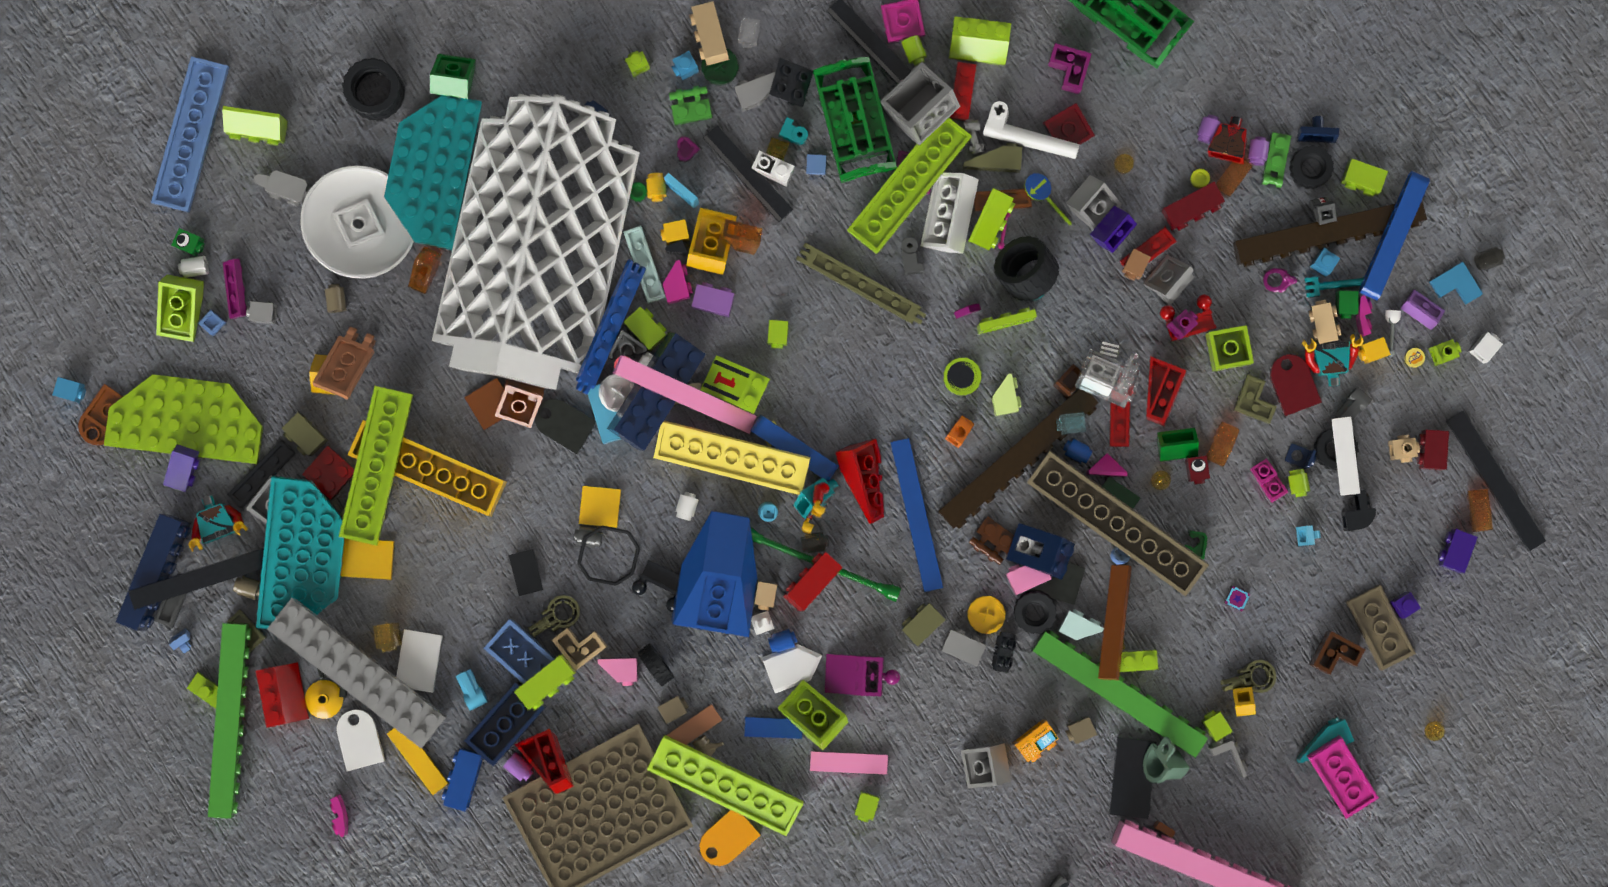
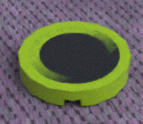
M968 358L952 360L946 366L943 373L945 386L951 393L958 396L973 393L981 382L979 366Z

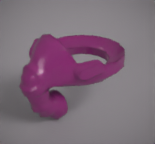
M1282 268L1270 269L1263 278L1265 288L1271 292L1283 293L1287 290V287L1297 283V278L1289 275L1288 271ZM1272 273H1279L1282 276V283L1278 287H1271L1268 284V277Z

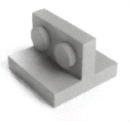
M1166 255L1143 284L1148 289L1156 292L1165 304L1171 305L1194 278L1191 274L1194 270L1191 266Z

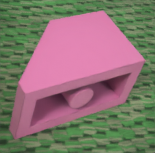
M1019 564L1009 568V573L1006 574L1015 595L1052 579L1048 574L1027 566L1020 567Z
M638 658L598 659V664L617 682H622V686H632L634 682L638 681Z

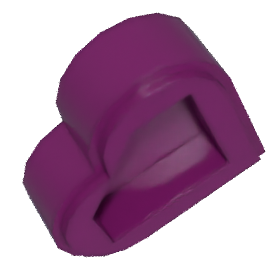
M681 137L677 141L679 149L677 156L682 162H688L700 150L688 137Z

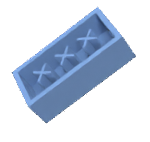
M509 619L484 647L489 654L523 684L556 659L555 656L513 619Z

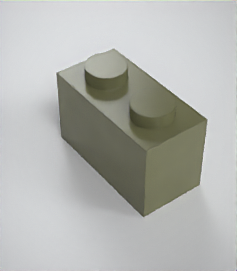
M299 412L282 427L285 432L283 435L290 442L294 441L298 445L297 450L304 456L306 454L313 456L328 441Z
M930 603L920 605L915 610L918 614L913 618L909 616L902 623L904 627L901 630L916 646H919L945 621L944 617Z

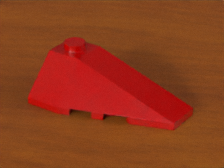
M867 440L836 451L840 471L869 524L883 518V494L880 492L879 481H882V475H879L881 454L877 440Z

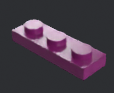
M240 259L223 262L229 319L247 316Z

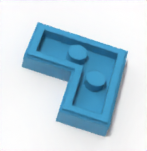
M1464 262L1429 282L1438 298L1456 289L1465 305L1483 295Z

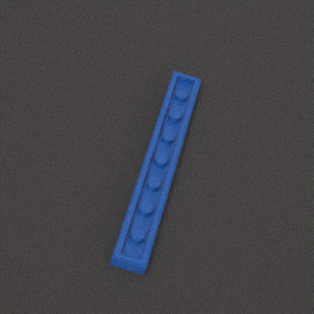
M907 438L890 442L924 592L941 589L943 584L910 440Z

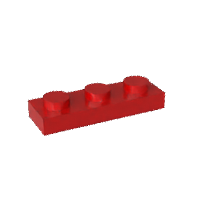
M957 63L953 91L960 107L949 117L950 119L960 121L969 119L977 64Z

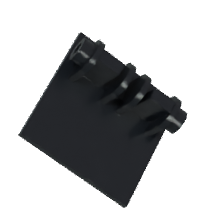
M780 58L769 94L788 101L787 104L794 106L796 104L803 107L813 70Z
M1000 632L997 635L995 645H999V647L995 646L998 649V653L994 652L997 657L993 656L992 670L1008 673L1009 669H1011L1013 663L1011 656L1012 651L1016 647V635Z

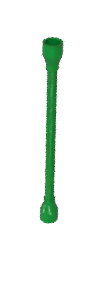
M751 527L753 542L766 544L768 547L770 546L773 549L775 548L813 564V556H808L806 553L799 552L786 545L783 546V544L776 543V541L774 542V540L772 541L769 538L767 539ZM843 568L837 573L845 578H850V580H855V582L873 587V589L883 594L887 599L895 602L901 591L900 587L893 584L877 583Z

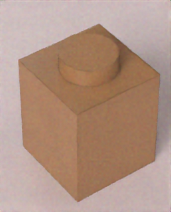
M1133 249L1121 272L1125 273L1124 276L1131 280H1139L1151 257Z

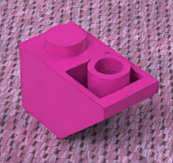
M680 260L675 262L663 282L668 305L691 299L689 294L693 293L690 282L686 283L685 275H688L686 265L681 264Z

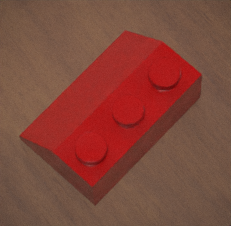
M298 662L256 670L266 728L309 719Z

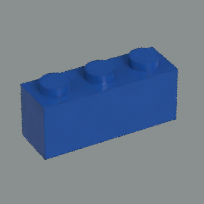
M465 748L455 752L453 757L455 766L453 770H450L447 781L450 783L448 789H444L442 795L444 806L464 812L468 810L483 761V757L477 752Z

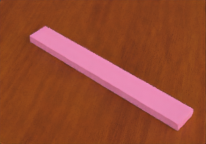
M620 355L613 374L747 434H750V430L757 417L623 355Z

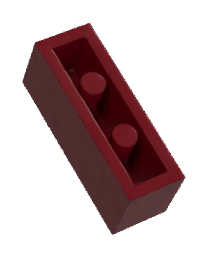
M1214 181L1163 208L1161 212L1171 230L1178 229L1180 231L1189 226L1188 222L1192 220L1197 222L1205 218V213L1209 211L1214 213L1222 209L1221 205L1225 200Z

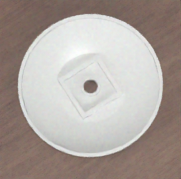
M367 166L342 167L321 177L307 193L300 217L302 236L314 258L330 271L350 278L376 277L395 268L409 253L414 241L384 198L388 179L387 173ZM361 220L364 226L357 229L353 226V221Z

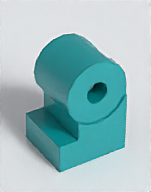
M787 117L779 137L796 145H803L807 141L808 131L804 127L792 125L794 120Z

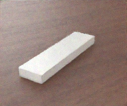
M1351 417L1332 419L1340 495L1360 494Z

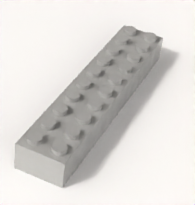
M291 598L267 629L421 749L447 717L295 598Z

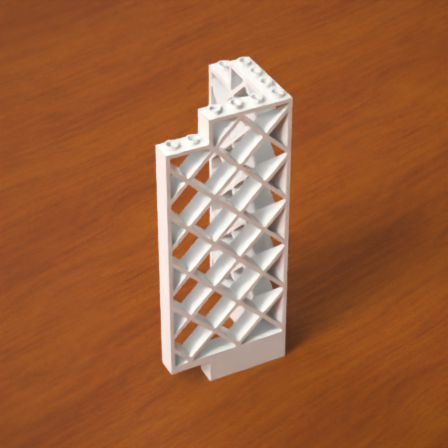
M518 94V97L509 98L506 116L501 118L490 116V119L482 118L432 337L433 342L454 346L449 367L463 371L501 376L554 390L557 388L561 369L579 373L604 315L640 153L632 150L633 146L619 145V141L612 139L616 119L609 117V113L603 111L595 112V108L590 106L582 107L580 102L574 100L566 101L565 97L554 94V97L545 94H542V96L530 94L529 97ZM543 106H551L546 113H544ZM560 107L576 112L579 116L567 124ZM532 121L534 127L525 136L523 130ZM584 126L592 146L580 154L572 134ZM498 127L502 128L500 132L497 134ZM560 143L568 163L556 171L548 152ZM512 144L514 150L505 159L503 153ZM542 145V153L534 160L532 154ZM609 149L624 154L623 161L618 166L615 165ZM594 157H597L604 176L593 183L585 164ZM493 167L494 173L486 181L488 171ZM522 168L523 174L514 182L513 176ZM573 173L581 193L569 200L561 181ZM609 186L614 196L612 208L605 212L598 193ZM550 190L558 209L548 217H545L538 198ZM502 191L503 197L495 205L493 199ZM531 191L533 198L524 207L522 200ZM587 203L594 222L582 230L575 210ZM482 212L484 219L476 227L478 216ZM511 214L513 221L504 230L502 223ZM563 220L571 239L559 247L551 228ZM599 232L604 246L602 254L595 258L587 240ZM491 236L493 243L485 251L483 244ZM540 237L548 256L535 265L527 245ZM520 239L522 246L514 254L512 246ZM576 249L584 267L572 276L564 257ZM472 259L473 266L466 273L467 263ZM500 261L502 268L494 276L492 269ZM553 266L561 285L548 294L540 275ZM589 278L594 291L592 300L584 304L577 287ZM480 283L482 291L474 297L472 291ZM529 284L537 303L524 312L517 293ZM509 286L511 294L503 301L501 294ZM566 296L574 313L561 322L554 304ZM461 305L463 312L455 319L457 308ZM489 308L492 315L484 323L481 316ZM543 313L550 332L537 340L530 322ZM579 324L584 336L582 345L574 351L567 333ZM470 330L472 338H463L466 332ZM519 331L527 349L506 344V340ZM499 333L500 342L491 341ZM556 342L563 359L545 355L543 351Z

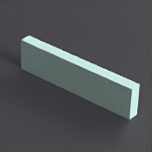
M642 226L623 231L633 262L640 264L639 268L641 266L646 268L641 285L647 303L666 298Z

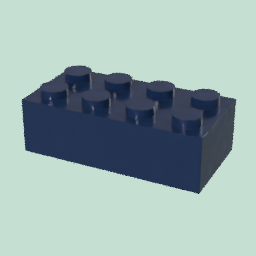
M520 682L514 683L464 740L492 766H495L547 707L542 704L536 710L534 708L528 710L514 692L522 686Z

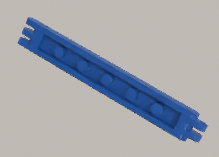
M631 259L626 262L576 377V381H578L576 390H582L584 394H588L590 388L593 389L596 386L646 268L644 266L639 268L640 264L636 262L633 264Z

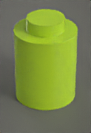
M919 35L909 37L901 42L910 64L917 66L921 62H925L924 59L927 55Z

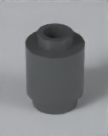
M580 526L579 530L576 529L574 533V541H577L576 545L581 546L583 537L594 529ZM597 532L587 538L585 547H600L603 532Z

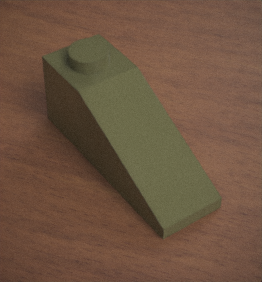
M1007 143L1006 146H1001L964 162L963 169L1020 173L1022 147H1018V144Z

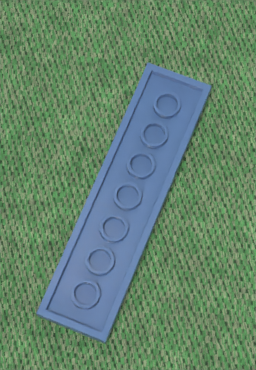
M191 56L151 203L190 213L229 66Z

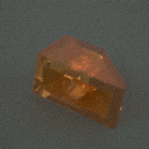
M725 219L722 238L736 251L754 255L760 246L762 228Z
M424 246L415 258L408 287L426 294L436 274L442 254Z

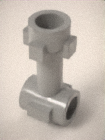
M974 118L966 120V122L962 123V128L972 135L970 139L972 146L969 147V151L972 152L973 156L984 153V145L979 144L976 132L980 131L978 119L974 120Z

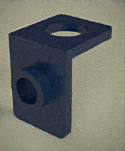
M1291 444L1285 461L1303 469L1310 468L1315 463L1317 457L1315 453L1317 450H1308ZM1294 450H1299L1302 453L1300 461L1292 459L1291 454Z

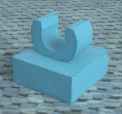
M1313 525L1296 527L1298 546L1315 545L1314 539L1321 538L1320 530L1313 531Z

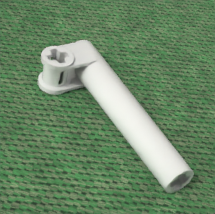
M1002 101L995 102L992 105L983 136L1076 159L1080 144L1006 124L1009 115L1007 105ZM1000 107L1003 108L1004 113L997 115L995 110H999Z

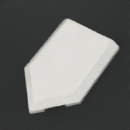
M796 644L791 649L762 657L774 692L778 693L797 686L802 680L810 681L822 655Z

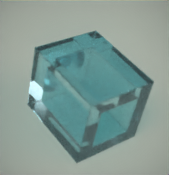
M1084 412L1062 414L1056 420L1057 430L1061 431V435L1086 432Z

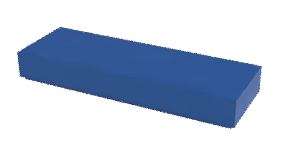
M745 717L744 737L802 739V732L787 718Z

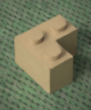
M570 628L565 629L552 639L575 671L608 647L597 631L593 632L582 642L578 640Z

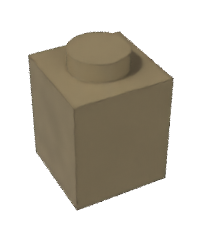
M678 695L657 708L666 724L688 713L687 708L689 706L685 698H680Z
M1088 716L1066 725L1068 728L1065 731L1069 741H1073L1075 744L1097 735Z

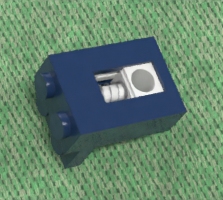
M1019 523L1006 560L1062 580L1067 571L1069 559L1074 552L1075 544L1063 537Z

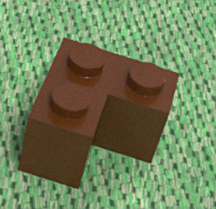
M1326 631L1309 665L1325 674L1331 675L1339 659L1351 666L1357 667L1366 649L1332 631Z

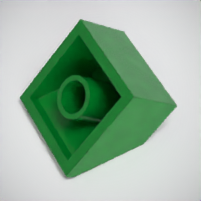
M438 54L430 73V94L468 99L472 88L476 59Z

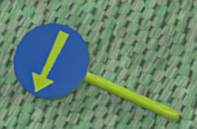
M1039 173L1028 176L1024 185L1028 196L1037 201L1046 199L1066 223L1071 225V221L1048 197L1052 189L1048 178Z

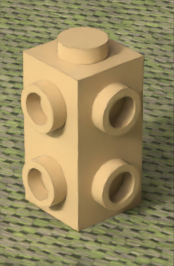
M1326 300L1316 301L1315 306H1311L1312 310L1309 311L1310 321L1315 322L1316 329L1313 330L1314 340H1318L1319 344L1339 340L1338 336L1342 334L1340 324L1336 325L1334 317H1338L1336 305L1332 306L1331 302L1327 303Z

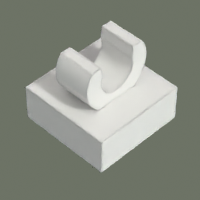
M769 611L752 616L751 622L756 635L775 629Z

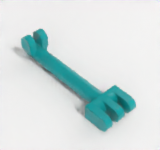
M1365 276L1357 279L1319 283L1318 277L1304 278L1305 283L1313 282V285L1305 286V289L1314 291L1313 293H1306V298L1320 296V290L1361 286Z

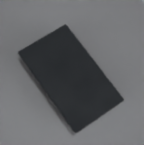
M533 549L509 555L518 595L522 596L543 590Z

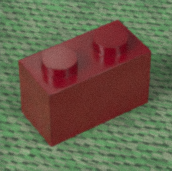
M1427 429L1421 431V434L1418 436L1420 453H1418L1417 464H1419V469L1447 470L1449 431Z

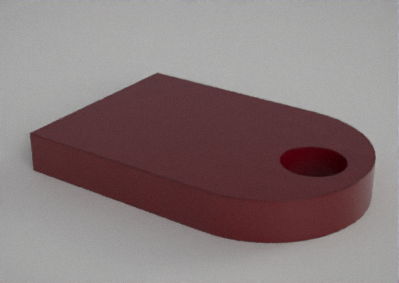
M1288 354L1274 361L1270 369V379L1284 416L1322 403L1308 365L1301 357ZM1283 360L1290 361L1291 368L1289 370H1284L1281 367Z

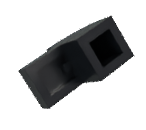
M1360 490V494H1354L1356 511L1341 513L1344 532L1364 529L1373 522L1376 508L1368 509L1370 498L1365 490Z

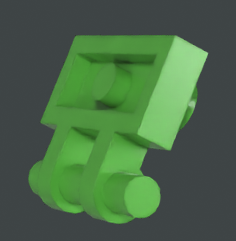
M693 86L692 89L687 90L676 89V92L669 93L670 100L678 99V104L671 105L675 125L712 119L709 99L701 100L700 97L701 94H707L706 86ZM695 96V101L684 103L683 98Z

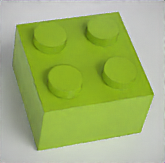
M1247 325L1205 334L1212 372L1254 363Z

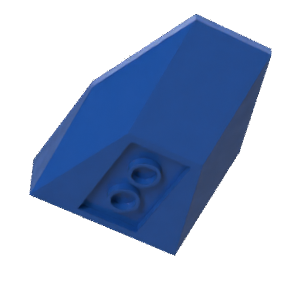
M716 511L710 512L681 564L671 617L673 625L749 637L757 584V571L749 517Z

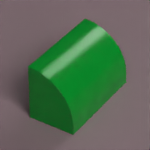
M1188 428L1157 432L1160 462L1198 457L1199 440L1196 429Z

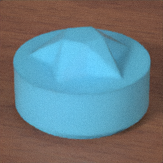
M764 502L758 508V515L762 520L771 522L776 519L778 508L772 502Z

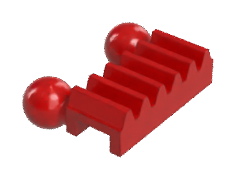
M1203 294L1197 298V306L1203 312L1195 314L1198 317L1196 320L1198 324L1183 338L1217 328L1212 318V311L1210 310L1212 304L1210 296ZM1165 305L1160 310V316L1166 320V325L1174 320L1173 317L1175 316V309L1170 305ZM1183 319L1182 325L1187 326L1188 321ZM1168 329L1171 342L1178 340Z

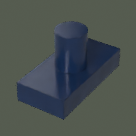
M1314 116L1312 118V127L1301 126L1297 134V141L1336 143L1339 137V128L1324 127V117Z

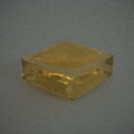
M771 137L766 154L784 161L790 143Z

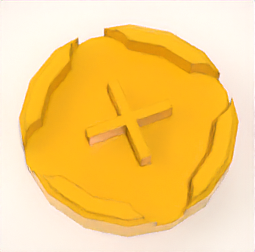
M992 596L976 598L967 610V619L970 626L982 634H991L998 631L1005 621L1006 611L1003 604Z

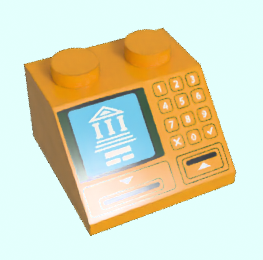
M1042 719L1012 743L1027 762L1030 760L1034 762L1042 756L1041 752L1043 750L1052 749L1057 744L1056 740L1059 738L1048 722Z

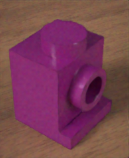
M1185 309L1166 327L1180 340L1198 324L1196 321L1198 317L1191 310L1188 312ZM1183 319L1188 321L1187 326L1182 325Z

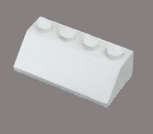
M943 173L933 185L921 247L963 254L979 179L965 173Z

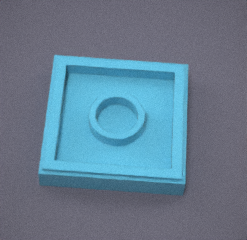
M668 173L664 177L666 185L691 207L696 208L699 204L698 197Z

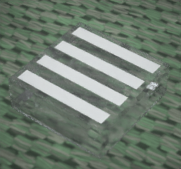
M1102 340L1097 358L1116 364L1120 344Z

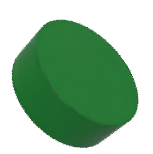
M641 182L633 183L630 198L635 202L645 200L647 197L646 186Z

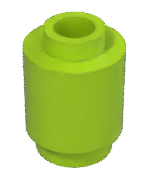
M1305 470L1289 471L1290 476H1288L1291 495L1295 494L1296 498L1307 496L1310 486Z

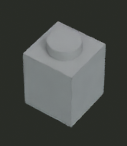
M250 301V306H247L246 310L249 321L276 324V304Z

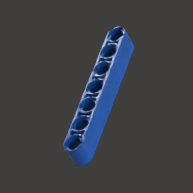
M1413 171L1407 176L1362 281L1359 293L1375 300L1380 298L1429 185L1430 178Z

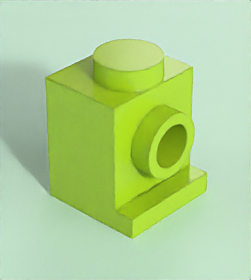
M634 51L625 59L633 77L650 70L643 51Z
M1451 339L1428 348L1434 365L1437 366L1460 357L1461 347L1458 342H1454ZM1446 348L1450 351L1449 355L1445 353Z

